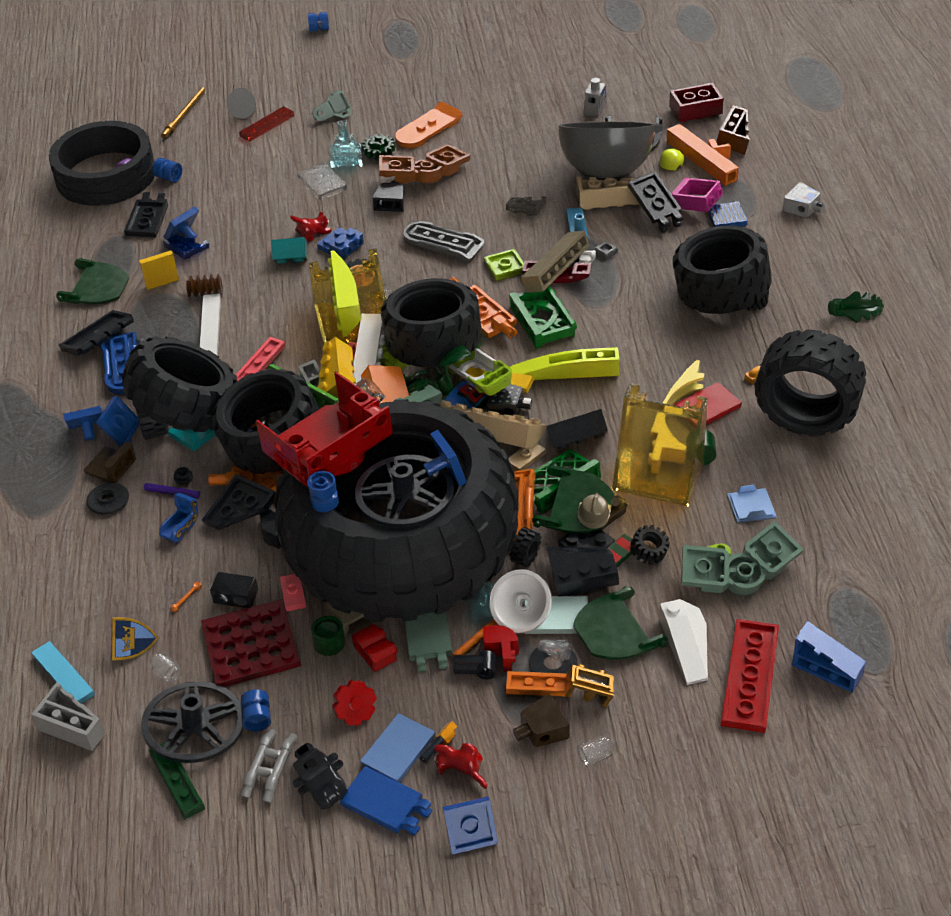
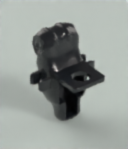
M310 743L300 746L294 752L297 761L293 763V767L299 775L293 781L294 788H298L300 795L309 791L321 810L332 807L337 801L342 800L349 791L344 780L337 772L343 766L342 760H337V753L326 756L325 753L314 748Z

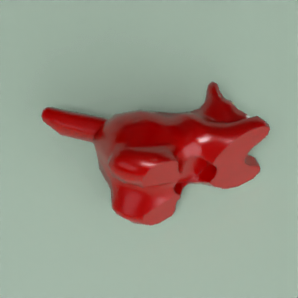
M322 212L319 213L317 218L313 219L290 216L291 220L296 222L295 231L302 234L301 237H305L306 241H313L314 234L316 233L325 235L332 231L331 228L327 227L329 220Z
M465 743L458 750L448 745L440 744L434 746V750L439 753L434 757V761L438 768L437 771H440V775H443L445 770L454 768L471 776L484 789L487 788L485 779L478 774L483 757L474 745Z

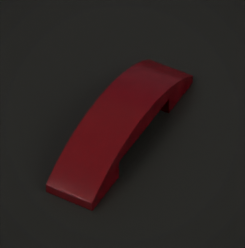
M525 260L522 274H525L537 261ZM575 263L574 268H567L552 283H571L590 277L592 263Z

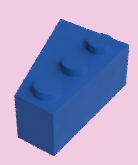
M807 621L796 637L792 666L853 693L864 674L866 661Z

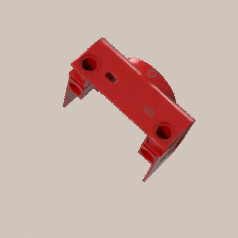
M336 371L334 375L339 402L334 405H325L279 435L259 420H256L262 451L307 487V480L313 473L326 471L337 476L354 470L364 460L367 450L393 433L389 407L386 406L381 409L378 399H375Z

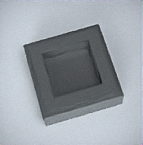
M605 241L594 248V251H596L598 256L608 260L618 253V248Z

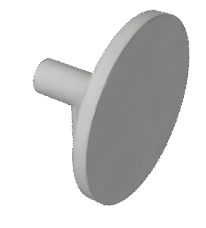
M235 89L229 94L227 99L229 112L239 119L250 117L256 110L255 96L247 89Z

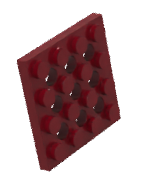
M282 599L201 620L216 685L227 687L301 666ZM265 620H271L269 624H262ZM246 625H250V626H251V627H250L249 629H247V630L241 629L243 626H246ZM224 631H231L228 635H221ZM270 635H275V636H276V637H275L274 639H272V640L266 639V638H267L268 636H270ZM248 641H255L253 645H246ZM229 646H234V647H235V648H234L233 650H231V651H226V650H225V649H226L227 647H229ZM274 651H280V654L276 656L270 655ZM252 657H260L257 661H250ZM233 662H238V663H239V664H238L237 666H235V667H230V666H229V665H230L231 663H233Z

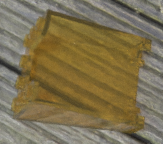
M377 248L368 250L369 259L367 261L361 259L363 267L350 269L357 287L361 315L362 313L381 314V307L384 300L387 299ZM318 261L309 262L313 304L324 344L334 337H337L346 344L357 342L360 322L347 337H343L342 331H338L328 266L325 267V270H322L318 266Z
M630 383L623 401L612 490L689 507L703 468L708 398L698 396L697 403L694 406H690V401H686L684 407L646 400L647 393L643 392L641 396L639 395L640 384Z

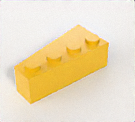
M334 337L330 341L325 342L322 347L323 354L320 361L321 369L317 388L338 398L334 372H338L354 384H356V378L353 377L355 368L351 365L354 361L352 347Z

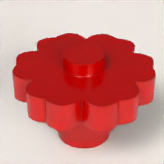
M349 680L347 686L340 685L333 694V698L336 700L332 705L335 716L343 719V722L347 725L358 726L361 724L362 719L369 720L375 712L373 703H375L377 697L374 694L373 688L366 686L363 681Z

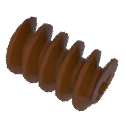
M210 274L209 279H207L206 275H203L202 280L199 275L196 276V280L191 275L186 282L188 297H191L192 293L197 297L198 293L203 296L205 292L207 295L212 294V291L214 294H218L220 291L221 295H223L222 279L219 274H217L216 279H214L212 274Z

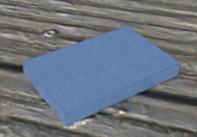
M398 713L360 760V764L400 783L436 737L435 731Z

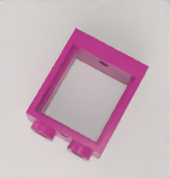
M684 178L671 194L683 210L708 212L722 196L723 189L721 188L720 181Z

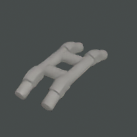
M270 729L263 736L251 767L245 776L241 797L250 798L257 775L268 777L262 801L271 803L288 754H290L297 740L296 734L291 733L284 740L280 748L281 750L269 748L277 734L275 730ZM264 757L277 759L273 769L261 767Z

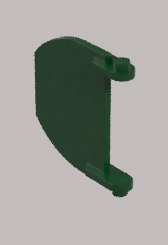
M78 258L74 264L79 269H85L72 292L58 291L56 298L59 302L76 304L108 303L120 298L129 281V276L124 270L112 264Z
M555 463L549 465L546 472L549 475L560 477L561 480L550 517L534 515L532 518L533 525L537 528L542 526L576 534L601 529H590L582 525L578 519V507L584 498L598 493V495L606 500L608 505H611L614 493L610 487L598 477L587 472L560 467Z
M625 586L622 590L599 597L585 605L577 614L573 628L592 656L610 660L628 659L655 648L667 646L668 638L665 634L649 639L623 601L630 599L635 594V590L632 587Z

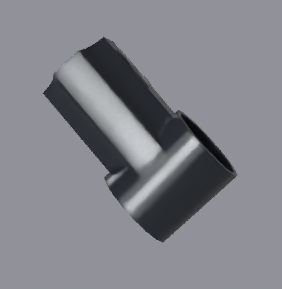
M482 651L478 655H455L453 661L454 674H476L481 679H492L496 674L497 656L492 651Z

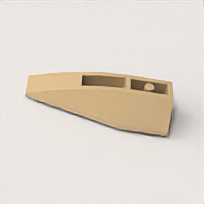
M441 400V407L447 410L457 409L464 412L473 419L474 423H480L489 430L498 442L523 448H534L547 429V425L541 424V420L530 418L528 420L524 419V416L500 415L498 412H485L483 409L475 407L469 409L467 405L456 404L455 406L451 405L450 401Z

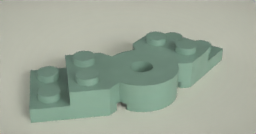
M775 521L745 543L743 553H737L732 556L725 549L683 545L681 585L701 587L703 592L722 593L729 589L738 595H751L760 589L764 579L772 580L787 568L790 562L801 555L804 549ZM743 571V572L747 573L748 575H743V574L740 573V572Z

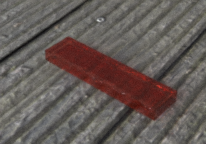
M283 106L241 130L239 136L250 142L293 117L294 111Z

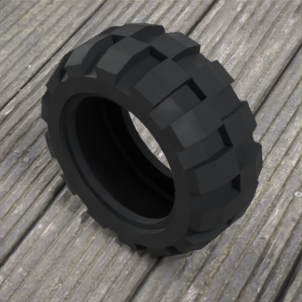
M158 336L149 337L146 341H141L131 351L122 374L124 394L128 400L133 401V406L141 413L151 416L150 419L158 423L168 424L174 429L182 431L188 429L194 432H206L208 429L214 430L212 427V416L215 415L213 409L217 401L223 396V393L238 381L237 376L233 374V369L226 362H222L219 356L210 350H205L189 341L184 342L178 338L167 336L165 338Z

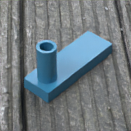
M582 207L566 209L569 231L585 230L588 239Z

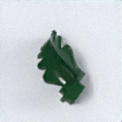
M854 291L846 298H837L829 301L828 312L833 316H847L855 322H860L861 317L870 320V314L876 318L883 311L884 304L880 297L876 298V294L870 297V293L866 292L861 297L859 291Z

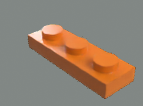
M508 671L506 694L539 696L550 694V696L565 697L566 674Z

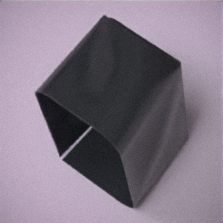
M218 572L211 586L210 593L213 603L249 608L252 606L258 592V585L254 577Z

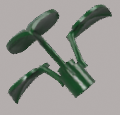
M463 345L447 352L439 364L440 367H443L445 375L441 373L438 367H434L439 374L435 378V384L427 378H416L406 385L409 396L410 393L416 390L418 392L422 391L427 384H430L437 390L439 389L446 396L454 387L446 366L471 357V353Z

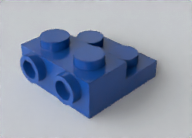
M338 227L318 242L317 247L319 250L330 255V251L334 250L342 259H345L364 244L363 233L353 228L344 230Z

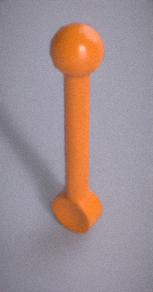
M195 582L193 588L176 604L171 605V611H178V607L195 590L202 588L201 583Z

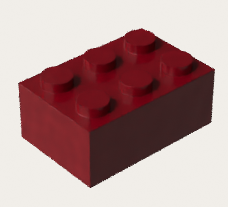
M714 83L670 90L669 107L679 122L723 114L724 98Z

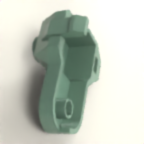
M336 90L327 97L326 102L313 109L312 115L317 121L326 120L333 115L344 119L350 116L352 108L343 91Z

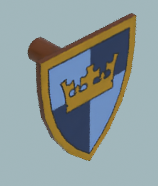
M114 617L112 618L111 660H126L137 657L150 649L159 637L151 628L140 621L132 618Z

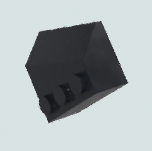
M602 409L546 426L553 448L557 447L558 450L569 447L568 443L575 441L576 445L586 442V437L594 435V439L605 436V432L608 431Z
M545 546L558 596H572L619 585L618 570L610 549Z

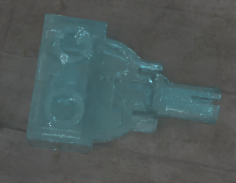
M342 120L338 121L339 139L338 134H336L335 141L330 146L331 168L362 166V143H357L353 138V134H350L349 139L347 121L343 120V126Z

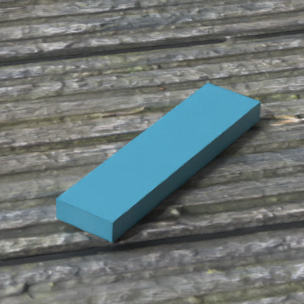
M50 641L31 652L34 659L54 682L61 684L62 688L66 692H70L80 704L95 696L93 689Z

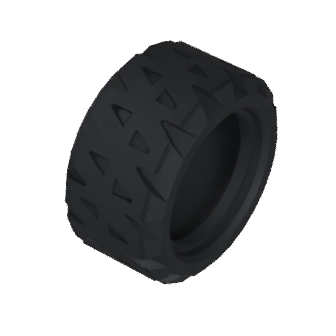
M717 226L702 230L681 243L675 250V255H673L672 264L679 297L686 306L693 310L696 309L701 313L724 314L747 308L765 296L772 282L768 247L765 239L759 233H755L753 230L745 227Z
M443 278L414 281L391 293L388 299L384 300L381 307V319L388 352L393 358L398 359L404 364L417 367H438L445 354L453 348L463 345L469 352H472L481 341L482 327L478 297L469 286L463 283Z
M810 329L804 332L796 330L786 333L783 337H779L771 343L764 355L755 382L757 403L763 413L768 414L771 421L780 427L787 428L788 431L801 435L802 433L809 434L810 436H823L826 432H831L832 434L843 429L845 423H851L856 416L866 383L864 362L858 361L860 355L851 345H846L843 339L833 334H824L822 331ZM795 371L815 373L830 381L837 391L825 395L806 393L791 385L784 375Z
M266 369L251 373L241 378L235 384H232L223 393L221 399L217 401L213 409L215 415L212 416V427L226 454L236 467L243 471L249 469L254 474H265V472L271 471L274 473L284 470L276 461L262 451L258 431H247L256 420L276 411L289 410L281 420L268 427L279 435L319 410L306 381L300 375L285 369Z

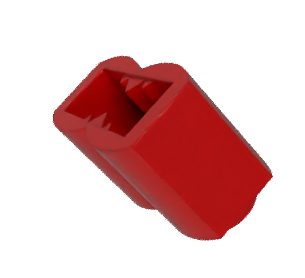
M373 623L352 634L353 646L374 672L397 661V647L394 642H389L381 627L378 628Z

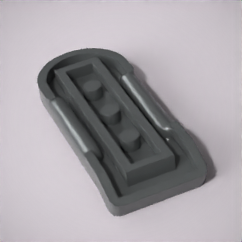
M426 221L410 223L403 230L406 243L457 257L466 263L471 262L485 242L475 234L462 233L436 226Z

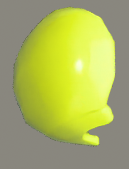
M667 149L662 152L659 165L664 169L675 171L679 165L683 166L684 155L677 149Z

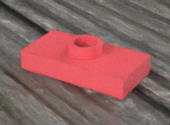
M295 574L281 576L280 581L286 612L307 608L302 582Z

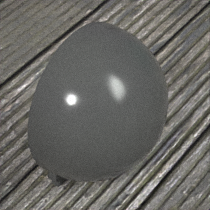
M640 122L567 123L559 125V141L566 159L580 173L588 177H597L598 180H605L606 177L619 179L631 174L643 164L652 149L655 132L662 131L663 126Z

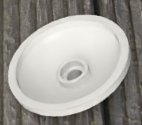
M514 570L503 575L495 583L490 594L489 604L492 616L500 626L508 627L515 633H526L538 628L546 620L551 609L552 598L547 583L538 574L529 570ZM527 600V605L522 607V602Z

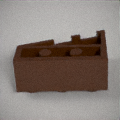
M735 105L732 106L719 130L716 141L718 146L730 144L731 150L745 155L749 143L747 109Z

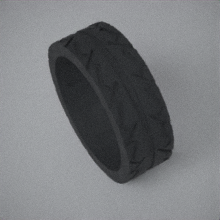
M99 121L76 127L59 137L60 139L55 141L49 151V162L56 188L64 198L81 205L101 206L125 201L140 194L151 184L155 177L153 174L155 161L149 136L139 126L127 122ZM125 153L135 156L126 164L104 172L83 173L71 170L81 161L100 154Z

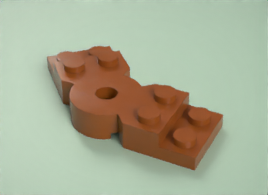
M446 144L426 153V159L417 161L411 156L379 155V176L386 178L395 176V182L401 184L413 181L433 183L439 181L442 176H450L458 172L459 165L470 161V154Z

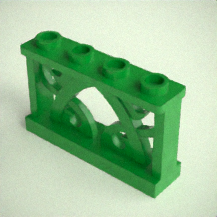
M550 286L542 292H523L519 294L513 292L509 294L510 308L535 348L543 347L542 344L568 336L575 337L576 321L570 317L568 309L564 308L561 299L557 298L555 290L551 289ZM537 309L553 313L547 322L540 318H532L537 313Z

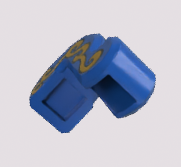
M181 493L174 495L177 510L159 528L160 537L174 543L183 538V531L193 527L198 516L196 499Z

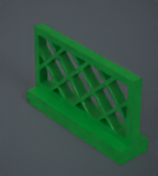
M569 449L534 470L536 477L545 476V478L535 479L534 485L544 484V487H534V493H538L534 496V504L537 507V511L543 514L553 508L561 480L560 477L548 478L549 474L546 470L549 465L555 463L560 467L574 466L573 469L587 472L601 478L600 462L596 459L589 461L577 452ZM570 456H571L572 458H574V460H566V461H564L565 459L569 458Z

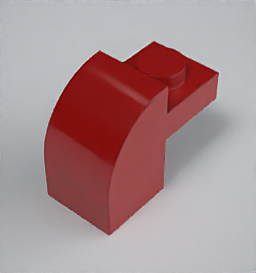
M483 626L484 651H492L496 656L502 655L503 671H512V663L516 662L515 654H519V643L516 633L505 626Z

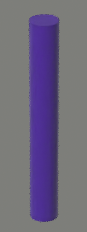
M151 483L144 484V490L171 495L181 493L192 498H200V491Z

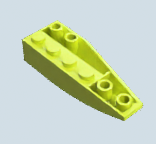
M333 250L330 251L331 258H328L334 311L337 318L338 331H342L343 337H347L362 320L356 283L349 267Z
M618 347L579 349L540 356L509 367L512 369V373L532 375L534 380L619 376L620 359Z

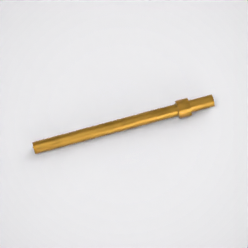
M201 87L175 119L166 125L165 130L161 134L163 139L174 132L178 123L205 93V88Z

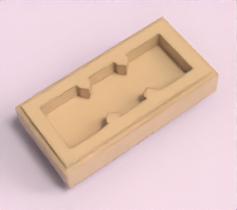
M537 443L534 448L522 447L508 459L515 471L525 470L544 456L546 449Z

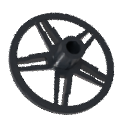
M419 455L390 457L372 465L361 475L355 488L356 503L366 518L379 525L393 528H408L422 525L442 514L451 503L454 494L452 476L446 468L432 474V476H429L425 469L413 475V469L410 464L399 463L400 461L428 463L433 460L428 457ZM387 465L391 482L363 487L365 481L373 472ZM441 475L445 477L447 482V491L443 500L423 489ZM391 498L385 517L372 512L363 501V499ZM408 500L432 509V511L419 517L398 519ZM397 502H398V503H400V504H399V506H398V508H397V512H396L394 518L391 519V517H392V515H393V512H394V510H395L396 504H397Z
M186 682L162 691L148 704L141 722L143 737L149 748L157 755L179 763L203 762L220 756L237 742L244 728L239 699L228 689L209 682ZM190 688H194L195 694H190ZM198 688L217 691L226 696L230 702L224 704L220 702L203 708ZM185 689V694L180 700V709H154L168 695ZM237 712L236 727L231 736L225 741L211 722ZM149 721L176 726L168 736V740L163 747L152 738L148 727ZM205 730L217 743L220 744L219 746L215 742H213L207 734L204 733ZM192 733H196L214 748L197 754L175 753Z

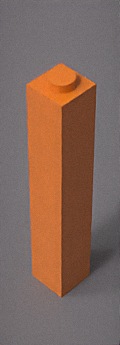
M681 124L667 129V143L679 150L684 156L720 181L724 186L738 181L739 167Z

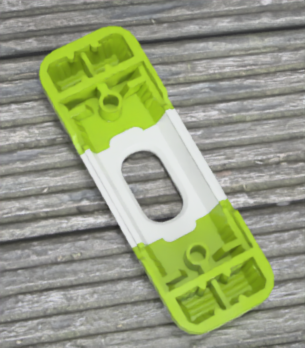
M478 348L470 352L471 357L446 366L451 374L459 375L475 386L479 393H485L488 396L496 394L511 384L512 369L500 360L496 361ZM472 366H478L485 373L479 377H472L465 371Z

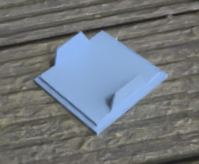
M755 485L741 486L738 492L727 493L737 523L776 518L766 488L756 489Z

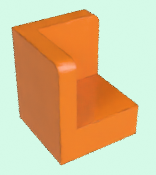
M715 139L708 140L709 146L727 159H730V144L718 146Z

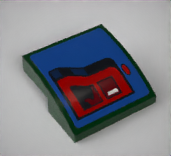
M463 379L450 390L443 400L450 401L451 405L455 406L456 404L467 405L469 409H472V407L484 409L489 396L485 393H479L475 386Z

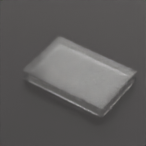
M325 162L297 173L298 178L319 200L347 189V184Z

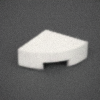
M584 251L579 256V263L593 262L596 258V251Z

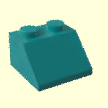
M305 237L271 240L272 258L277 264H286L290 260H294V263L304 262L303 259H307V241Z

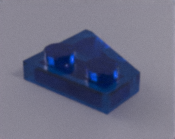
M178 235L163 241L165 248L170 251L172 250L173 253L183 259H188L209 248L208 241L196 243L193 238H185Z

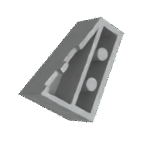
M58 682L55 683L31 714L39 731L91 751L94 750L105 735L100 719L86 706L80 704L70 692H66Z

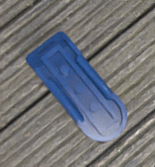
M136 332L113 335L101 343L104 379L107 389L112 393L124 394L122 374L131 351L138 345L135 342L137 338Z

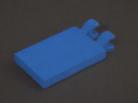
M364 766L348 787L349 791L345 797L339 800L340 805L397 834L403 829L414 836L420 827L417 826L419 820L412 817V813L415 811L428 818L433 811L429 808L432 803L423 799L421 793Z

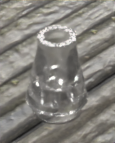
M542 639L539 643V651L559 661H567L572 653V645L567 640Z

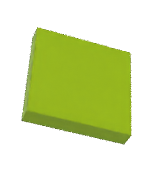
M515 249L483 257L485 265L496 281L522 274L524 262Z

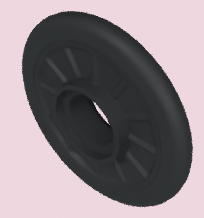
M104 483L90 491L86 503L88 508L94 513L112 514L126 505L129 499V492L121 484ZM105 497H112L110 500H103Z

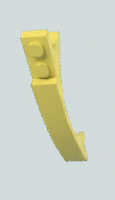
M696 360L670 389L659 408L651 430L650 445H652L653 453L649 454L648 464H651L652 473L659 474L662 460L685 464L687 446L671 433L665 418L672 406L679 400L703 390L704 384H697V381L704 379V373H699L700 360Z

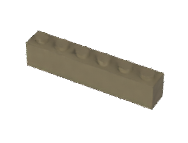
M585 230L568 232L521 277L526 293L544 291L590 246Z

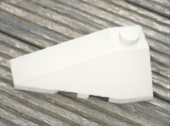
M681 599L660 603L659 621L668 638L686 685L707 681V625L700 608Z

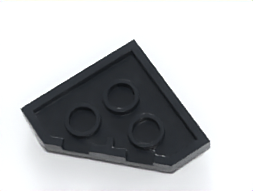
M235 474L202 518L204 524L220 530L267 512L275 501L276 492Z

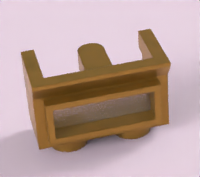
M581 664L572 665L566 674L565 697L569 698L575 688L584 690L583 699L585 701H591L595 694L603 695L602 707L606 708L614 697V676L607 675V672L603 670H589Z

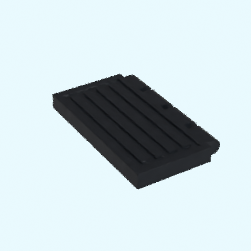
M112 310L60 343L59 347L61 351L78 356L86 354L94 346H98L106 341L108 337H112L121 331L122 328L132 324L134 319L129 313Z

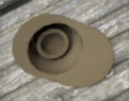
M598 493L587 496L579 503L578 519L580 523L590 529L603 527L609 520L612 504L608 505L606 500L598 495Z

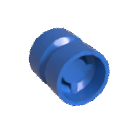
M319 12L318 15L316 13H308L309 31L314 32L318 31V29L321 31L329 30L328 13Z
M162 157L154 162V176L174 183L182 176L183 169L180 163Z
M326 471L313 473L307 480L313 509L319 512L333 510L339 504L334 475Z
M258 689L245 692L240 698L243 727L248 731L254 732L267 729L271 724L269 695L265 691Z

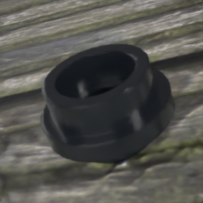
M179 467L175 470L173 478L177 484H187L192 480L193 474L189 468Z

